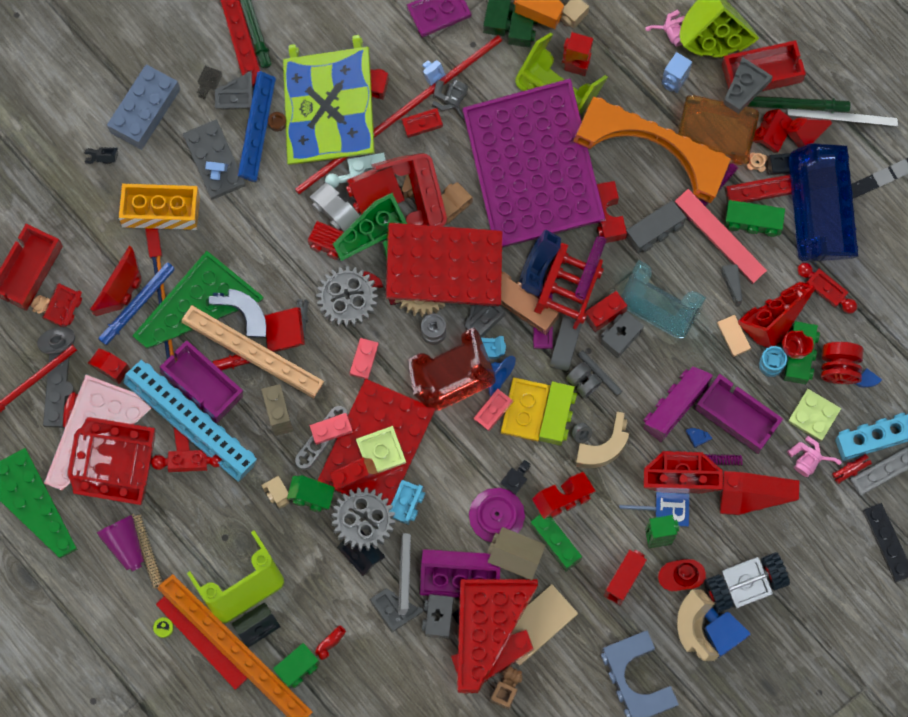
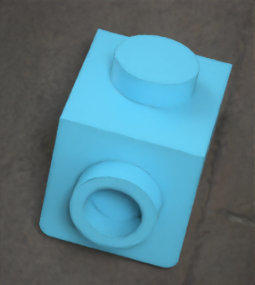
M503 336L495 339H475L476 358L498 359L505 354L506 344Z

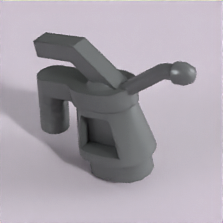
M437 80L433 96L447 105L443 106L434 101L432 106L441 111L455 108L462 119L465 120L459 105L467 95L468 86L458 80H453L449 84L445 96L442 94L444 82Z

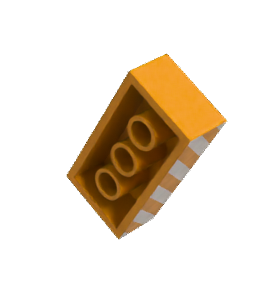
M122 184L119 220L122 228L197 230L200 202L198 186Z

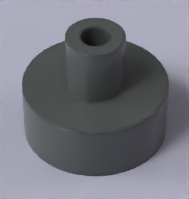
M586 423L575 424L572 430V437L578 443L587 442L592 436V429Z

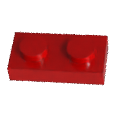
M437 108L402 119L407 138L443 127Z

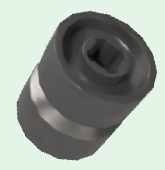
M429 314L422 320L421 330L424 341L431 345H437L445 339L446 322L440 315Z
M585 362L576 366L566 377L572 386L578 387L577 391L583 398L591 395L602 384V380L596 374H591V368ZM588 378L589 380L583 385L582 382Z

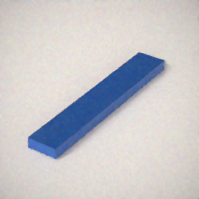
M262 71L257 72L238 172L239 177L251 182L257 181L276 80V77Z

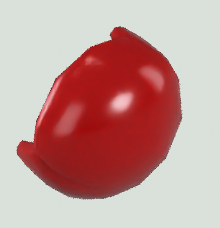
M790 331L784 336L782 347L790 358L802 359L812 352L814 348L813 338L806 336L803 331Z

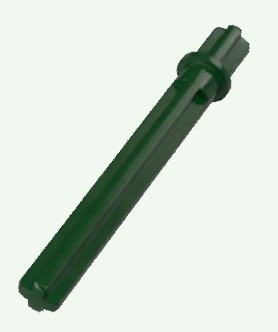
M240 0L256 49L255 55L258 56L262 68H269L272 65L268 54L269 48L266 47L252 1Z
M756 96L748 104L750 107L831 111V113H834V111L849 112L851 108L850 101L835 100V98L823 100Z

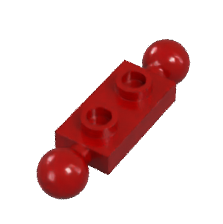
M801 263L798 266V274L803 278H809L806 284L815 286L814 291L836 308L841 304L843 311L847 314H852L857 310L856 301L845 298L849 292L821 269L814 273L809 263Z
M202 450L169 451L168 458L162 455H155L151 459V465L156 470H161L168 466V472L207 471V464L218 468L220 467L218 462L222 461V459L217 454L213 458L209 457Z

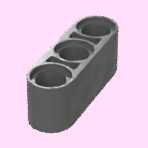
M564 315L550 367L568 372L582 324L579 323L577 329H573L576 319Z

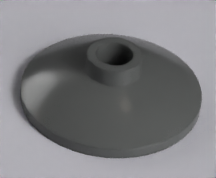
M67 327L52 328L39 337L37 346L41 352L46 354L59 353L74 343L75 334L73 330Z

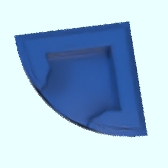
M866 368L862 373L861 382L855 385L862 388L874 387L882 379Z
M696 428L686 430L694 448L712 440V437L706 431Z

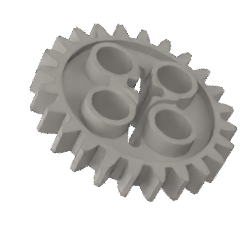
M349 266L346 267V271L339 267L338 273L332 270V276L325 275L327 281H320L323 287H317V290L320 292V294H316L317 299L320 300L317 302V305L323 306L320 308V313H325V319L331 317V324L337 320L339 327L342 322L345 323L346 328H348L351 322L356 327V321L363 324V317L369 319L368 312L374 314L372 307H377V302L373 301L378 299V295L374 294L377 292V287H372L375 282L374 280L369 281V274L365 277L363 276L364 270L357 273L356 267H354L353 271H350ZM356 282L359 284V287L356 289L349 287L351 283ZM334 287L341 289L339 293L335 294L331 290ZM348 294L350 299L346 300L345 295ZM361 300L364 303L362 306L357 307L354 305V302ZM338 305L345 306L343 311H337L335 308Z
M357 488V493L355 494L350 490L349 497L343 494L342 498L344 501L337 500L339 506L333 507L336 513H333L331 518L336 519L332 521L331 525L337 526L334 529V533H340L338 540L344 538V545L350 542L352 543L351 549L357 545L359 551L362 550V546H365L366 550L369 551L370 545L377 549V542L383 545V538L389 539L390 537L387 532H393L394 529L389 525L395 524V520L390 519L395 516V513L389 512L393 506H386L389 499L382 500V493L376 496L375 489L368 493V488H365L364 492ZM364 503L366 508L358 509L356 504ZM379 514L382 519L376 521L372 518V515ZM363 517H366V518H367V519L364 520L363 522L360 521V518H363ZM346 518H352L355 521V523L352 525H348L345 523L344 520ZM362 529H367L370 531L371 534L369 536H364L361 534L360 531Z

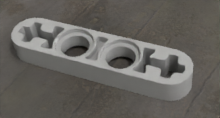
M336 406L324 420L335 417V412L340 413L342 411V414L347 411L342 406ZM312 435L295 458L297 467L300 470H309L332 440L321 443V448L314 451L310 448L311 443L314 442ZM306 450H308L311 454L315 455L314 457H312L311 455L308 457V464L304 463L303 465H300V458L305 459L308 455V453L305 452Z

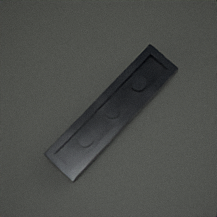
M879 503L864 509L865 518L894 582L896 583L908 578V559L883 504Z

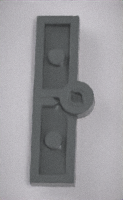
M62 352L49 354V362L55 359ZM70 357L47 375L44 427L64 428L63 415L66 398L74 392L73 385L67 382Z

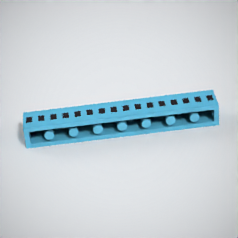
M140 360L126 373L123 382L206 455L213 458L217 454L222 459V461L218 462L219 466L239 482L254 467L257 459L251 451L242 447L236 438L228 435L222 426L213 422L207 413L199 410L193 401L185 398L179 389L171 386L168 380L156 373L150 364Z

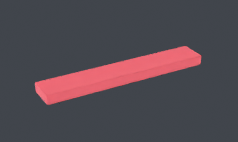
M689 189L674 201L678 208L733 265L737 264L738 270L752 284L767 271Z

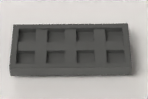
M217 119L182 133L211 200L246 186L244 179L238 176L239 168ZM206 161L228 164L227 171H221L220 180L210 179L212 170L205 169Z

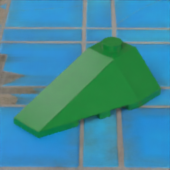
M393 193L374 201L333 243L341 261L388 238L389 223L407 224Z

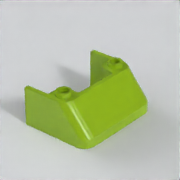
M551 32L536 41L516 76V85L522 91L564 80L550 69L554 63V58L545 48L553 36ZM606 75L592 84L582 85L579 90L573 87L580 115L588 107L593 96L596 97L608 78Z
M252 531L251 534L261 548L252 556V565L256 571L222 592L215 583H207L200 587L191 571L187 573L212 614L223 624L234 620L284 586L283 575L255 531Z

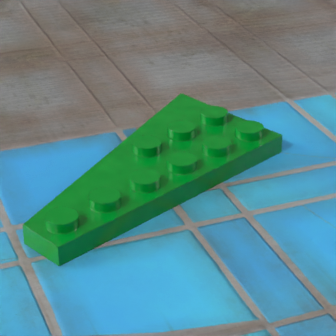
M24 448L1 460L0 502L60 559L78 550L27 449Z

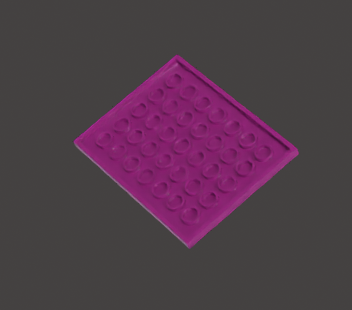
M571 78L463 108L491 230L502 231V248L538 239L545 229L553 234L606 221L589 150L587 147L573 142L582 121Z

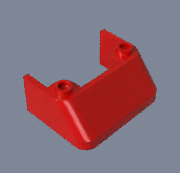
M419 153L401 156L371 164L375 170L391 166L396 175L404 176L409 174L417 211L410 212L406 216L407 224L445 225L447 215L433 160L428 154Z

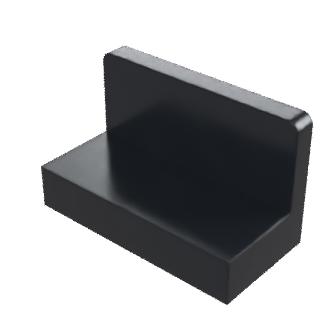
M362 530L360 531L362 535L367 536ZM344 539L337 547L362 576L366 575L375 564L385 558V555L378 547L375 549L372 545H370L369 551L366 550L365 546H362V550L359 551L357 545L351 549L352 543L350 542L344 545Z
M266 603L259 605L232 623L247 648L281 627Z

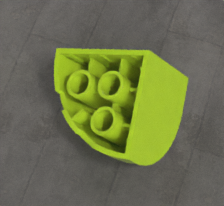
M697 0L686 14L680 29L682 45L700 56L724 57L728 53L737 50L740 52L748 48L759 39L748 22L726 0Z

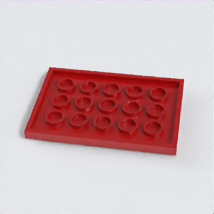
M400 223L388 224L386 299L486 306L501 305L502 231Z
M365 378L348 414L353 432L337 438L317 481L334 486L330 476L331 472L363 458L356 439L393 426L406 463L380 472L378 477L361 483L358 487L351 488L354 494L357 493V488H360L361 492L368 488V493L375 489V495L378 496L382 493V500L389 499L386 506L391 505L401 480H404L436 409ZM334 489V491L346 494L349 497L350 489L348 491Z

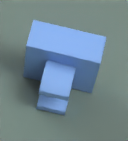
M437 60L433 63L426 61L422 65L425 68L423 70L424 76L430 85H433L437 80L445 76L443 67Z
M206 161L205 169L212 170L210 179L220 180L221 171H227L228 164Z

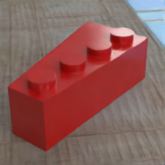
M527 630L509 637L485 682L534 651ZM458 654L451 657L458 675Z

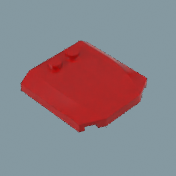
M87 417L85 423L74 435L68 476L73 487V493L142 505L147 487L156 428Z

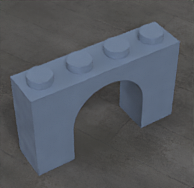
M647 630L604 647L602 649L603 654H600L604 665H608L611 672L608 675L612 684L616 683L618 691H616L620 703L624 702L626 707L624 714L626 717H653L679 705L671 686L652 694L642 695L632 691L625 681L624 674L627 664L655 650Z

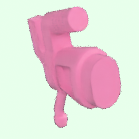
M676 10L667 15L664 26L651 25L647 26L645 30L663 29L672 44L676 47L681 46L680 25H682L685 16L671 20L679 16L680 12Z
M807 436L805 441L814 446L815 450L799 442L787 451L790 457H793L800 451L805 453L796 461L794 469L805 477L813 474L818 463L822 460L834 461L838 465L842 463L839 459L822 456L819 443Z

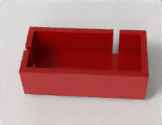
M797 41L724 56L722 68L728 89L733 82L742 57L773 76L772 81L762 91L803 83L806 72L802 59H799L801 55Z
M25 224L18 236L19 241L24 247L22 248L19 242H15L0 268V299L7 302L10 301L11 304L27 311L63 245L58 238Z

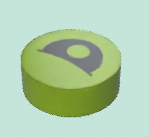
M159 618L155 621L153 630L158 637L167 638L173 633L174 626L168 618Z

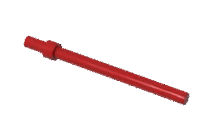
M71 345L0 400V413L6 409L5 406L74 354L77 351L76 347Z

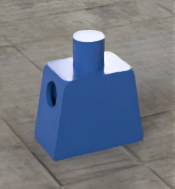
M711 608L705 615L710 624L704 628V632L711 646L719 654L718 658L751 634L728 611L719 616L715 609Z

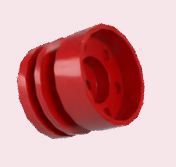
M830 342L824 344L822 359L826 363L821 366L823 370L821 372V379L834 384H856L861 382L862 375L860 373L862 372V367L858 364L863 361L864 348L850 342Z

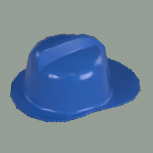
M513 355L509 356L502 363H490L483 369L478 383L489 389L490 396L497 389L500 390L502 384L511 374L516 362Z

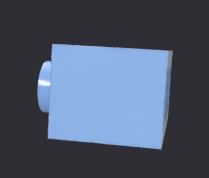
M676 52L664 70L661 83L664 88L678 93L689 76L692 61Z

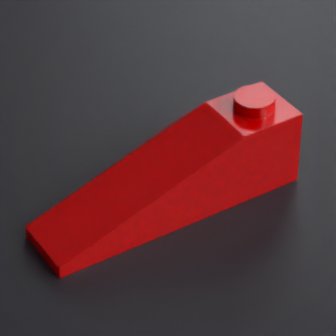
M798 282L782 291L780 297L774 300L768 299L765 301L766 305L759 309L754 307L738 321V324L757 344L768 348L776 346L787 334L814 292L815 286Z
M724 471L723 490H721L720 514L743 515L748 512L798 501L800 480Z

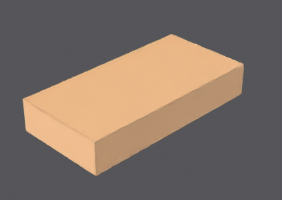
M735 315L717 322L733 357L751 350Z

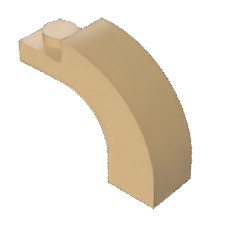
M617 412L613 435L606 443L599 446L579 445L576 467L599 468L611 463L622 453L629 433L622 432L626 430L627 419H624L625 413Z
M692 589L679 609L677 619L679 638L687 652H696L697 656L704 661H715L719 654L706 640L702 630L704 616L714 603L703 590Z

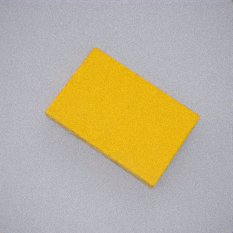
M513 377L509 398L514 402L505 412L501 434L538 442L551 385Z

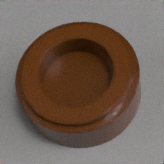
M274 112L268 117L270 129L276 132L285 129L286 117L283 113Z

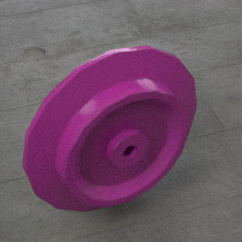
M502 488L487 489L478 494L471 503L469 511L470 525L475 534L487 542H492L495 533L499 534L502 527L519 533L525 520L524 506L520 499L509 490Z

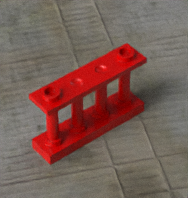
M561 242L560 249L554 257L534 312L541 314L544 308H551L576 319L573 329H577L579 323L583 324L586 319L587 313H585V309L596 279H600L604 268H601L603 260H599L586 297L581 300L576 297L574 292L557 285L558 283H555L556 278H563L579 285L581 278L563 271V268L560 267L562 263L565 264L566 262L582 270L586 266L585 262L569 256V253H566L568 245ZM550 293H557L580 303L579 312L552 301V298H549Z

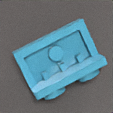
M401 480L391 504L393 507L389 511L395 513L392 519L407 525L410 524L411 520H415L418 510H416L418 502L422 503L425 496L422 485L417 486Z

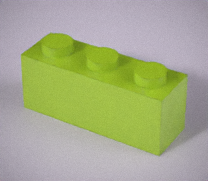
M557 382L551 383L539 441L561 446L562 441L567 440L569 430L565 429L566 423H571L573 411L569 410L571 404H575L577 393H574V386Z

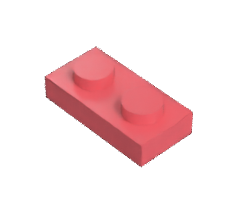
M360 338L350 370L351 376L369 380L379 346L378 342Z
M497 389L474 417V420L490 431L514 401Z
M347 413L310 425L316 445L353 432Z

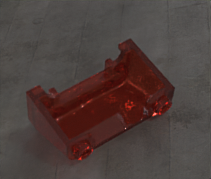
M474 327L462 333V345L433 359L424 353H419L408 359L413 395L428 409L435 408V411L444 409L492 386L496 382L495 373L479 332Z

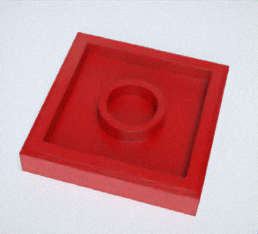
M295 307L264 315L267 347L269 350L278 352L305 345L301 308Z

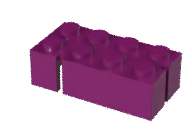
M187 340L175 351V357L171 355L160 366V374L174 387L179 389L184 396L193 401L200 410L204 408V413H207L216 424L243 398V390Z
M719 374L697 403L695 410L759 454L777 430L783 418L738 386L732 394L730 391L734 384Z

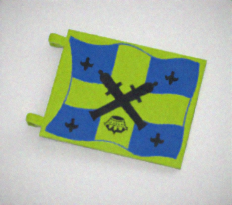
M360 35L352 37L354 49L300 57L298 47L295 44L289 45L290 58L283 59L288 165L375 153L369 47H362L363 40L360 38Z

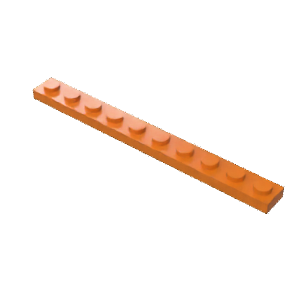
M173 574L159 585L158 590L287 717H309L313 713Z

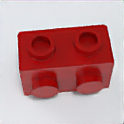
M780 109L767 111L763 116L760 127L755 131L752 141L754 143H762L772 152L778 153L788 135L786 129L793 120Z
M58 283L42 318L60 327L70 325L75 317L73 314L75 307L78 308L81 304L82 297L80 296L82 292L79 290L75 291Z

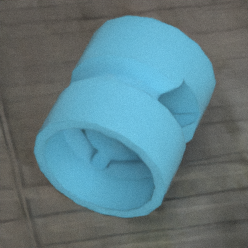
M771 346L763 352L759 361V369L764 375L775 377L783 371L787 362V355L784 350L777 346Z

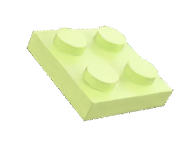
M807 389L788 423L822 442L841 408Z
M393 426L356 439L362 457L372 459L378 473L406 463Z

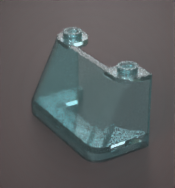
M638 260L621 296L627 304V311L675 338H684L702 311L706 297L693 291L688 292L682 301L649 283L652 270L646 263Z

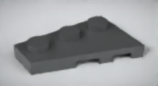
M742 57L723 104L739 114L772 81L773 76Z

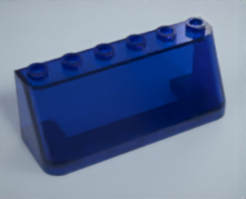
M810 143L792 151L789 156V167L799 259L801 261H825L858 257L848 146Z

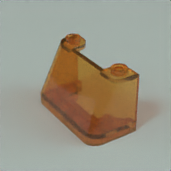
M688 95L685 99L677 134L682 137H689L698 144H704L715 152L730 155L734 164H747L758 123L759 111L745 107L738 114L725 106L723 101Z

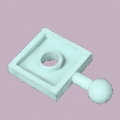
M384 153L347 159L350 174L342 176L329 174L325 178V183H328L333 188L338 187L339 183H346L348 179L373 169L371 164L385 161Z

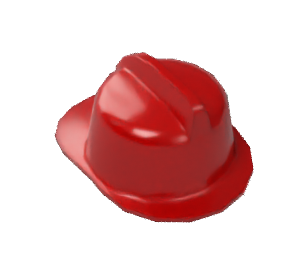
M686 558L666 563L658 573L660 585L669 591L698 588L706 578V571L703 565L696 560Z

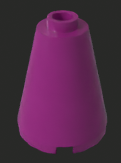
M132 515L97 532L98 537L126 570L130 569L133 572L142 567L141 563L144 562Z

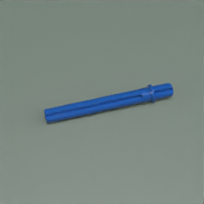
M166 263L111 324H108L109 327L99 337L103 344L108 345L117 334H120V330L172 274L175 268L170 263Z

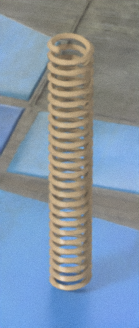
M137 515L133 518L135 519L134 522H136L135 525H137L136 528L140 527L136 530L142 555L144 556L143 559H145L153 588H158L159 586L156 585H160L163 582L162 579H159L161 578V576H158L160 573H157L159 570H157L158 567H156L157 564L154 561L155 558L150 546L151 544H148L150 541H147L149 538H147L148 535L145 532L144 521H140L143 519L140 518L142 515Z

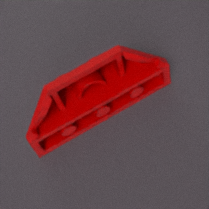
M128 246L112 275L90 308L93 315L100 316L123 309L124 305H128L131 301V294L134 289L140 286L142 277L133 247Z
M663 451L644 468V488L662 493L701 494L723 490V470L703 452Z

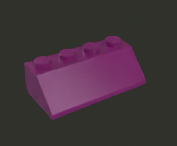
M694 366L689 371L686 369L679 377L681 381L677 385L674 383L668 390L669 395L667 398H661L656 404L657 410L653 414L650 412L645 417L643 429L662 442L706 390L713 375Z
M423 549L420 595L460 598L461 579H500L501 567L488 563L490 554Z

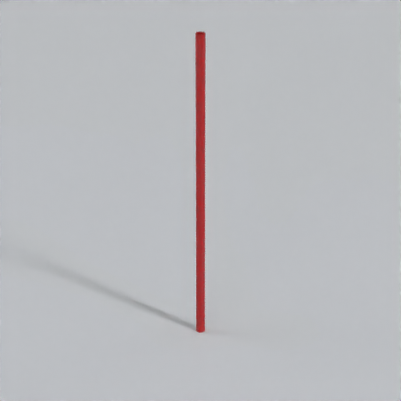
M497 35L439 80L443 81L445 85L502 42V38ZM436 82L374 128V138L432 95L435 91ZM348 157L333 159L296 187V192L300 195Z

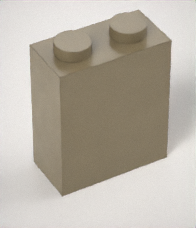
M278 384L261 389L274 435L278 436L293 432L281 385Z
M502 527L499 534L495 533L487 554H490L488 563L532 580L546 544Z

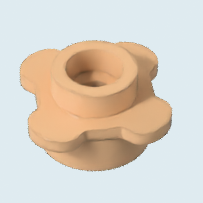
M750 153V162L747 164V168L764 172L767 156L760 153Z
M38 295L31 304L33 312L38 314L44 312L50 299Z

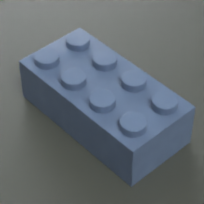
M145 65L108 122L107 127L110 133L142 150L179 93L178 81Z

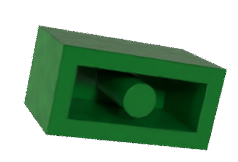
M303 475L293 476L287 499L292 500L293 504L304 507L307 505L310 507V510L321 512V510H329L335 487Z
M302 643L276 665L273 670L289 689L292 687L297 688L304 681L302 679L307 674L312 675L318 670L319 667L317 665L320 662L308 647Z

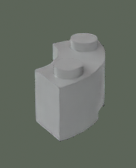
M325 183L310 196V199L313 201L312 206L318 213L322 212L329 218L333 228L345 232L360 215L348 201L345 203L338 196L339 192Z

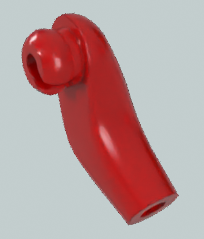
M72 392L66 401L63 427H66L78 394L76 392Z
M338 626L318 645L315 655L319 656L321 660L326 659L329 656L328 650L336 646L346 633L344 627Z

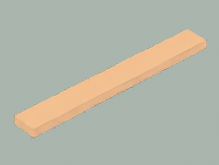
M192 305L182 319L181 323L313 399L324 383L318 377Z

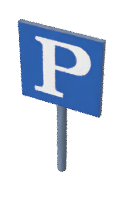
M656 492V507L619 506L620 509L656 511V517L673 515L674 520L678 521L679 526L689 527V494Z

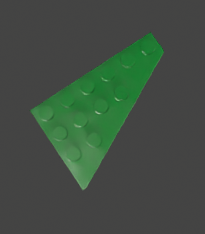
M206 251L132 337L146 349H150L192 331V328L181 323L191 305L217 320L239 311L232 306L208 305V297L213 296V293H224V297H228L229 289L238 290L249 295L257 303L261 302L264 297L211 253Z

